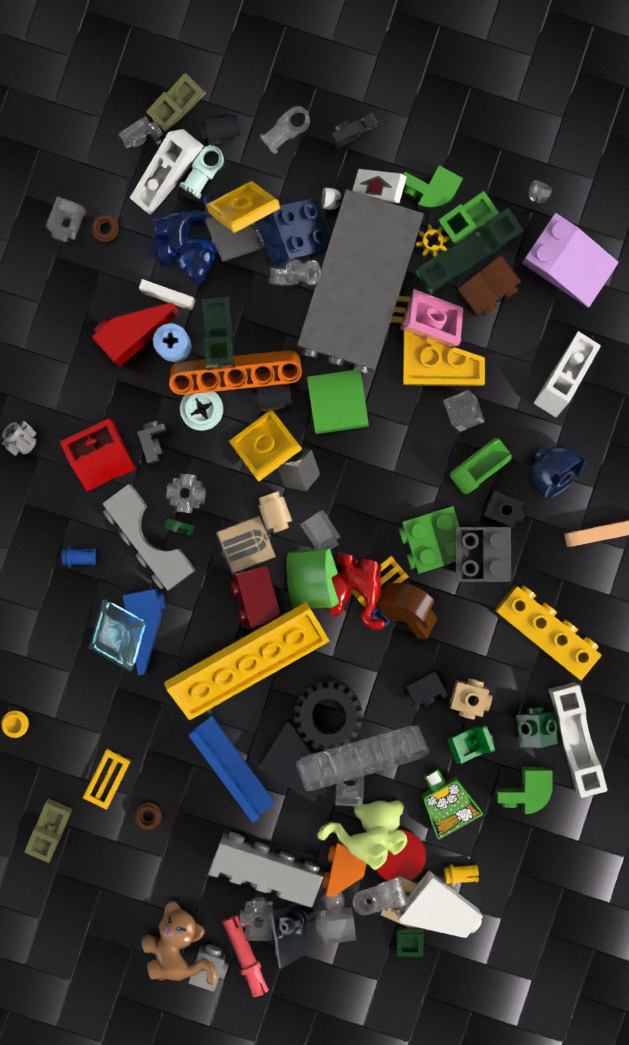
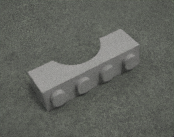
M128 484L103 503L106 508L103 513L112 524L116 522L122 529L119 533L128 546L131 544L135 546L138 550V553L135 554L137 559L144 567L150 566L155 573L152 575V578L161 589L165 587L167 590H170L195 571L180 549L173 551L159 550L150 545L145 539L141 528V520L147 505L132 485Z

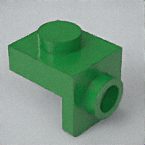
M473 726L447 738L456 764L464 763L483 753L495 751L493 736L486 726Z

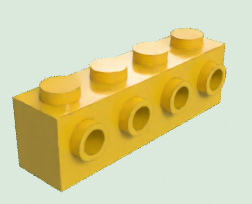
M523 585L520 589L517 586H513L494 611L576 678L582 680L602 656L596 651L599 646L588 637L581 639L575 633L578 629L566 619L563 623L554 617L557 612L544 602L541 606L533 600L536 595Z

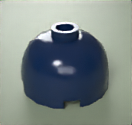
M564 445L553 446L549 449L544 447L534 457L536 461L533 464L531 476L534 485L546 498L547 496L552 498L572 484L569 480L574 473L577 476L582 473L586 466V461L570 447Z

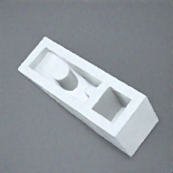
M184 129L168 132L130 199L148 214H152L191 168L204 145Z
M578 331L545 382L534 404L557 417L570 402L601 345Z

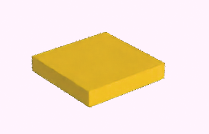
M253 181L206 205L209 214L233 233L280 209L278 200Z
M273 410L265 413L229 440V443L258 482L302 450Z

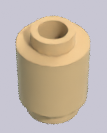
M279 491L258 498L261 504L258 507L267 530L272 528L273 532L276 533L289 528L287 522L292 521L284 497L280 496Z

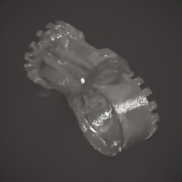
M300 106L290 108L277 120V124L271 130L259 136L274 155L278 152L277 149L289 138L293 139L299 133L307 130L310 124L308 111ZM294 113H302L305 116L306 121L301 127H295L291 124L290 118Z
M292 259L287 263L285 270L282 268L270 269L269 283L293 286V284H298L299 282H306L308 285H315L320 280L318 277H321V274H319L321 272L319 270L320 266H318L319 263L315 260L303 263L297 259Z

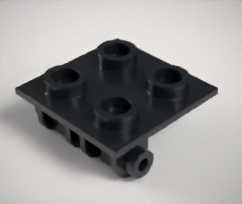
M293 902L270 914L271 928L276 946L275 954L278 959L279 969L310 952L306 925L317 918V909L315 907L311 908Z

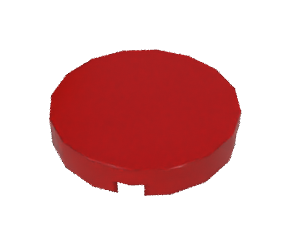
M396 829L402 830L407 836L406 846L396 855L388 851L386 862L376 869L388 881L396 883L399 876L410 881L415 879L423 870L426 862V850L421 839L410 830Z

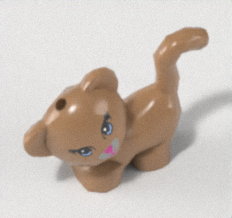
M175 901L169 902L165 907L164 917L158 925L161 939L153 935L142 937L144 952L153 953L157 958L147 964L150 978L181 981L186 977L195 976L202 970H205L207 973V983L210 985L217 982V971L213 962L203 958L195 964L188 965L180 954V949L186 948L191 942L202 938L205 932L203 927L195 923L193 917L185 910H182Z

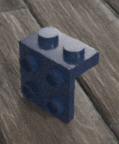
M314 199L280 205V209L257 220L258 231L263 237L267 256L271 260L274 269L283 267L296 258L327 251L330 239Z

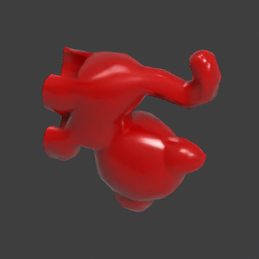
M338 552L336 562L342 569L337 571L338 574L331 579L339 604L327 608L328 612L334 617L340 615L344 609V604L350 599L351 590L354 589L367 600L360 615L364 626L373 630L383 629L385 626L383 619H373L371 617L381 591L380 574L382 566L378 565L376 561L363 558L359 566H357V560L353 559V556Z

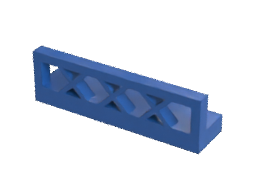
M213 716L189 733L188 736L252 823L260 818V814L276 803Z

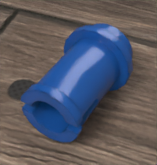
M68 546V549L62 550V564L68 565V567H72V565H96V548L72 549L71 546Z

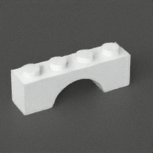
M572 682L548 689L576 793L583 798L608 791L601 764L590 738L586 720V708L580 686Z

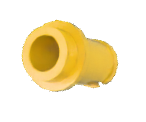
M450 864L449 867L444 868L446 884L455 886V883L479 882V877H477L479 872L476 864L453 867Z

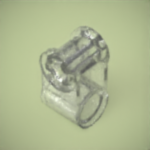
M401 877L356 893L353 899V907L361 915H369L382 910L387 911L409 904ZM370 898L372 904L367 905L366 899Z

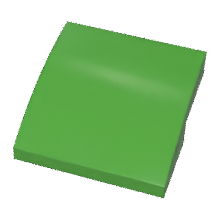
M350 370L307 377L315 434L369 426L361 371Z
M330 548L289 552L287 554L286 573L293 609L305 602L308 603L311 609L331 608L339 604L331 579L338 573Z

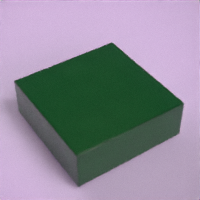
M397 928L396 957H423L424 928Z

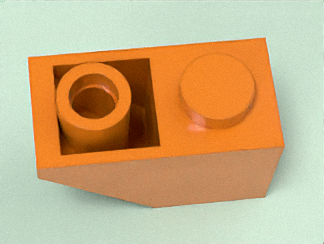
M337 838L336 845H330L327 861L332 862L330 872L325 871L322 888H326V897L329 898L334 897L363 878L366 863L353 856L348 848Z

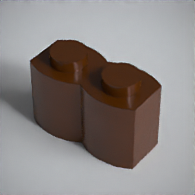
M500 256L462 285L457 292L476 316L480 313L486 316L498 307L494 303L502 296L507 300L519 290L516 285L521 281L504 258Z

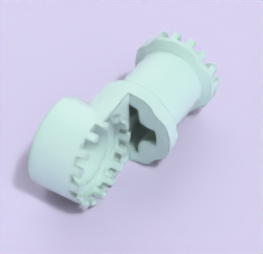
M211 145L204 147L193 162V169L185 182H181L179 186L200 199V192L208 179L213 178L217 170L224 163L221 150ZM211 151L219 155V161L214 166H208L204 163L205 154Z

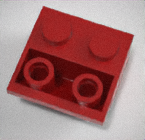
M110 418L60 441L71 467L87 492L136 469L114 421Z

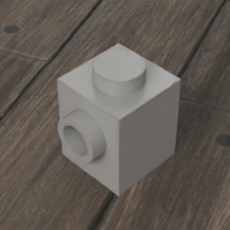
M214 945L200 946L195 963L203 958L213 962L217 971V982L218 979L224 980L229 965L224 962L226 954L222 953V949ZM202 970L195 976H190L189 984L215 991L217 982L213 985L207 983V973L205 970Z

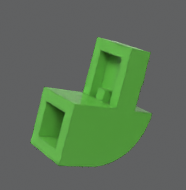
M441 166L438 167L429 184L404 172L403 175L406 176V181L402 193L412 199H416V197L421 199L417 207L418 210L435 212L443 209L452 201L463 178Z
M483 191L463 206L460 204L440 218L439 223L452 242L457 244L477 232L479 228L498 216L499 212Z
M522 767V788H495L496 801L502 803V807L516 808L518 803H522V810L525 814L539 811L548 803L551 797L553 771L549 767Z

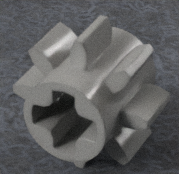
M22 421L20 425L13 422L3 431L2 437L5 440L2 444L14 456L18 452L27 454L36 444V439L34 438L36 432L25 421Z

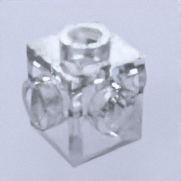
M180 474V479L173 478V484L168 483L166 499L171 500L170 505L176 506V511L192 513L193 508L199 509L200 503H205L206 488L202 487L203 482L196 481V475ZM183 488L190 490V496L186 499L180 495V491Z
M263 897L252 898L251 902H246L245 910H240V927H245V941L273 940L270 914L277 911L273 910V901H267V898Z

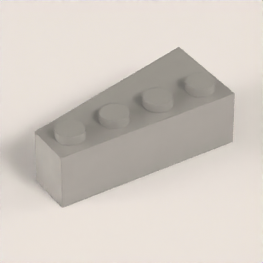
M230 832L229 835L223 833L208 875L218 877L219 873H223L230 878V882L241 885V883L248 881L258 891L271 893L273 889L277 891L276 895L280 898L312 908L323 880V871L319 870L320 866L309 861H305L304 864L295 861V857L286 852L280 851L279 854L269 851V846L260 842H255L254 845L245 842V838L237 833Z

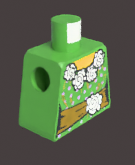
M438 769L424 776L430 790L424 792L422 797L438 840L483 815L480 807L455 776L444 781Z

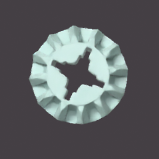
M216 392L186 394L180 405L181 417L189 427L195 430L211 429L217 425L223 414L221 398ZM196 399L203 405L213 404L206 410L207 420L201 414L191 415L198 408Z

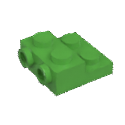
M454 506L402 522L403 528L399 529L403 544L408 543L411 551L410 554H407L411 570L416 569L417 573L420 574L456 562V527L460 526Z

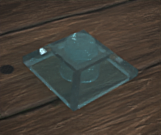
M104 599L101 602L89 649L127 671H132L146 621Z

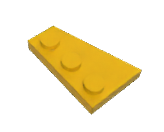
M404 330L403 385L484 386L485 358Z

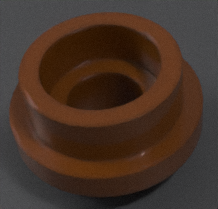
M100 215L92 223V233L101 242H110L118 235V223L110 215ZM105 224L110 226L108 233L101 232V227Z
M146 802L136 809L135 821L139 827L151 830L159 825L162 813L156 804ZM144 812H152L153 819H145Z

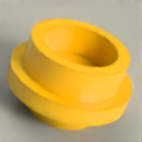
M14 710L8 712L3 717L1 727L7 736L17 738L26 733L29 721L23 712Z

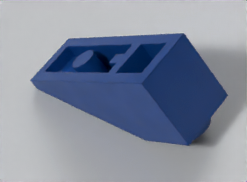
M157 588L123 595L138 675H143L147 672L162 618L161 609H166L163 593L158 594Z

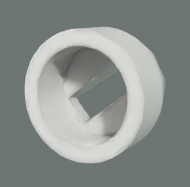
M324 187L321 201L322 209L333 210L338 208L341 204L339 201L342 199L341 193L336 189Z

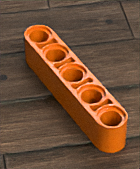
M286 350L178 362L170 370L169 386L174 393L186 395L294 383L302 375L301 359L296 352ZM286 364H294L296 366L291 370L283 368ZM261 366L267 367L269 369L267 372L264 373L256 371V369ZM238 369L242 373L240 375L233 376L229 372L231 370ZM206 372H211L215 376L209 379L202 375ZM184 375L188 379L186 381H178L175 377Z

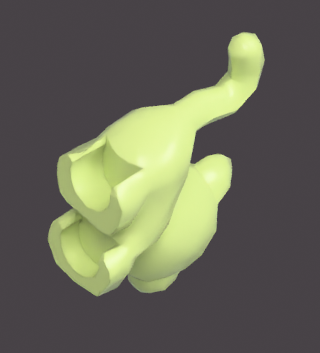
M377 800L370 804H358L354 806V812L361 820L362 826L366 830L365 833L349 836L341 824L329 822L320 828L317 836L320 840H325L331 832L336 833L339 841L348 848L353 856L367 863L373 870H376L386 862L388 851L396 855L406 846L407 836L402 830H396L399 826L404 806L399 800L390 802Z

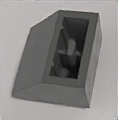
M456 527V582H511V527Z

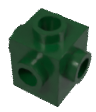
M542 706L529 707L526 713L517 715L519 747L543 748L558 744L555 711H544Z

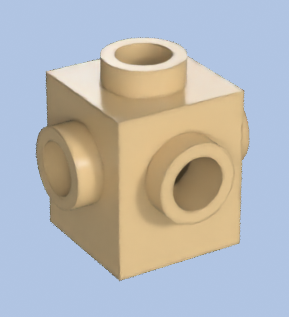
M468 678V682L455 680L449 707L460 711L459 715L469 719H475L476 715L483 717L484 711H489L492 696L488 695L490 690L483 687L484 682L471 678ZM475 695L474 701L468 702V698Z

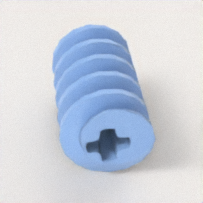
M164 324L154 334V348L165 360L174 363L182 362L191 353V340L179 325ZM175 338L178 343H174L173 348H170L167 343H172V339Z

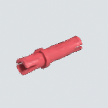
M236 914L224 919L222 924H224L240 963V973L242 976L245 975L252 996H261L268 992L269 989L260 971L261 964L254 957L239 916Z

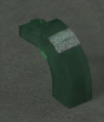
M229 297L203 299L202 307L205 326V339L203 341L207 370L235 368V346Z

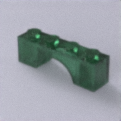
M507 208L486 222L469 237L417 268L415 274L429 295H432L519 237L523 229L510 209Z

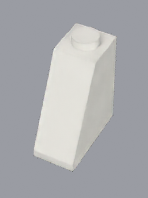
M430 871L425 874L416 888L396 911L398 920L403 924L467 938L470 933L477 931L483 918L476 906Z

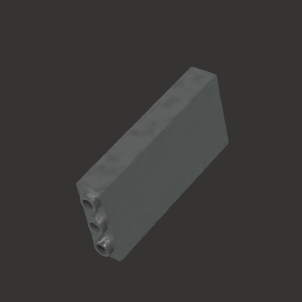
M346 189L297 346L299 349H302L301 354L312 358H317L319 354L328 357L327 362L342 366L343 362L354 365L353 370L361 371L363 374H368L369 370L375 371L424 213Z

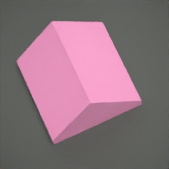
M414 289L400 329L426 339L435 340L449 347L458 346L461 342L463 307Z

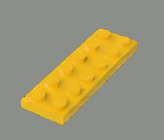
M305 602L164 682V685L190 721L328 643L329 639L308 603Z

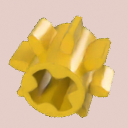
M429 224L426 233L418 232V236L422 241L417 242L415 246L416 248L422 247L423 258L427 254H432L435 260L439 250L442 253H446L447 248L442 244L449 241V237H443L441 234L443 227H440L438 230H432V226ZM437 238V245L432 247L427 245L428 239Z

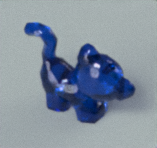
M205 195L202 199L206 208L204 211H177L167 217L154 220L155 242H164L158 245L157 253L160 267L168 266L172 261V256H176L179 269L185 272L195 284L204 282L206 272L214 261V254L220 248V243L215 239L187 238L191 221H209L213 217L209 214L206 206L214 201L211 195Z

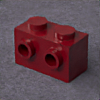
M259 566L231 574L233 581L229 582L233 597H237L240 607L237 608V615L241 623H244L246 627L252 628L281 617L267 566Z

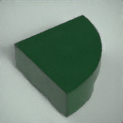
M167 518L164 526L166 527L165 529L188 536L193 534L195 528L193 525Z

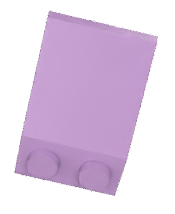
M557 213L551 218L522 262L523 265L588 308L619 263L582 230Z

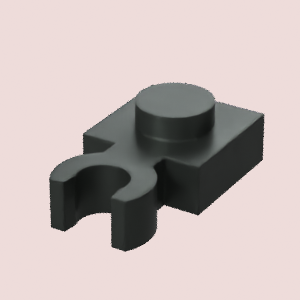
M373 112L359 121H354L350 124L348 121H345L334 128L335 132L332 133V141L336 148L342 147L360 137L362 133L375 128L378 122Z

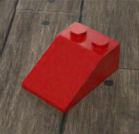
M168 303L115 317L109 322L104 320L94 329L96 333L92 338L121 367L154 337L159 327L169 324L180 312L173 303Z

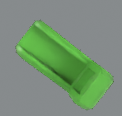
M494 438L452 470L450 478L463 494H468L508 463L512 455L499 438Z

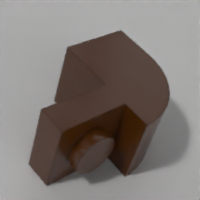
M387 583L377 602V605L389 621L407 622L418 639H427L437 620L436 615L431 609L435 601L423 590L409 584Z

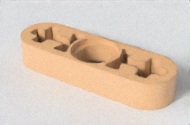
M629 520L564 533L566 546H577L629 535Z

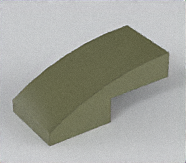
M184 73L167 93L163 92L146 113L164 131H167L191 110L206 92L187 73Z
M48 798L24 853L49 863L73 809Z

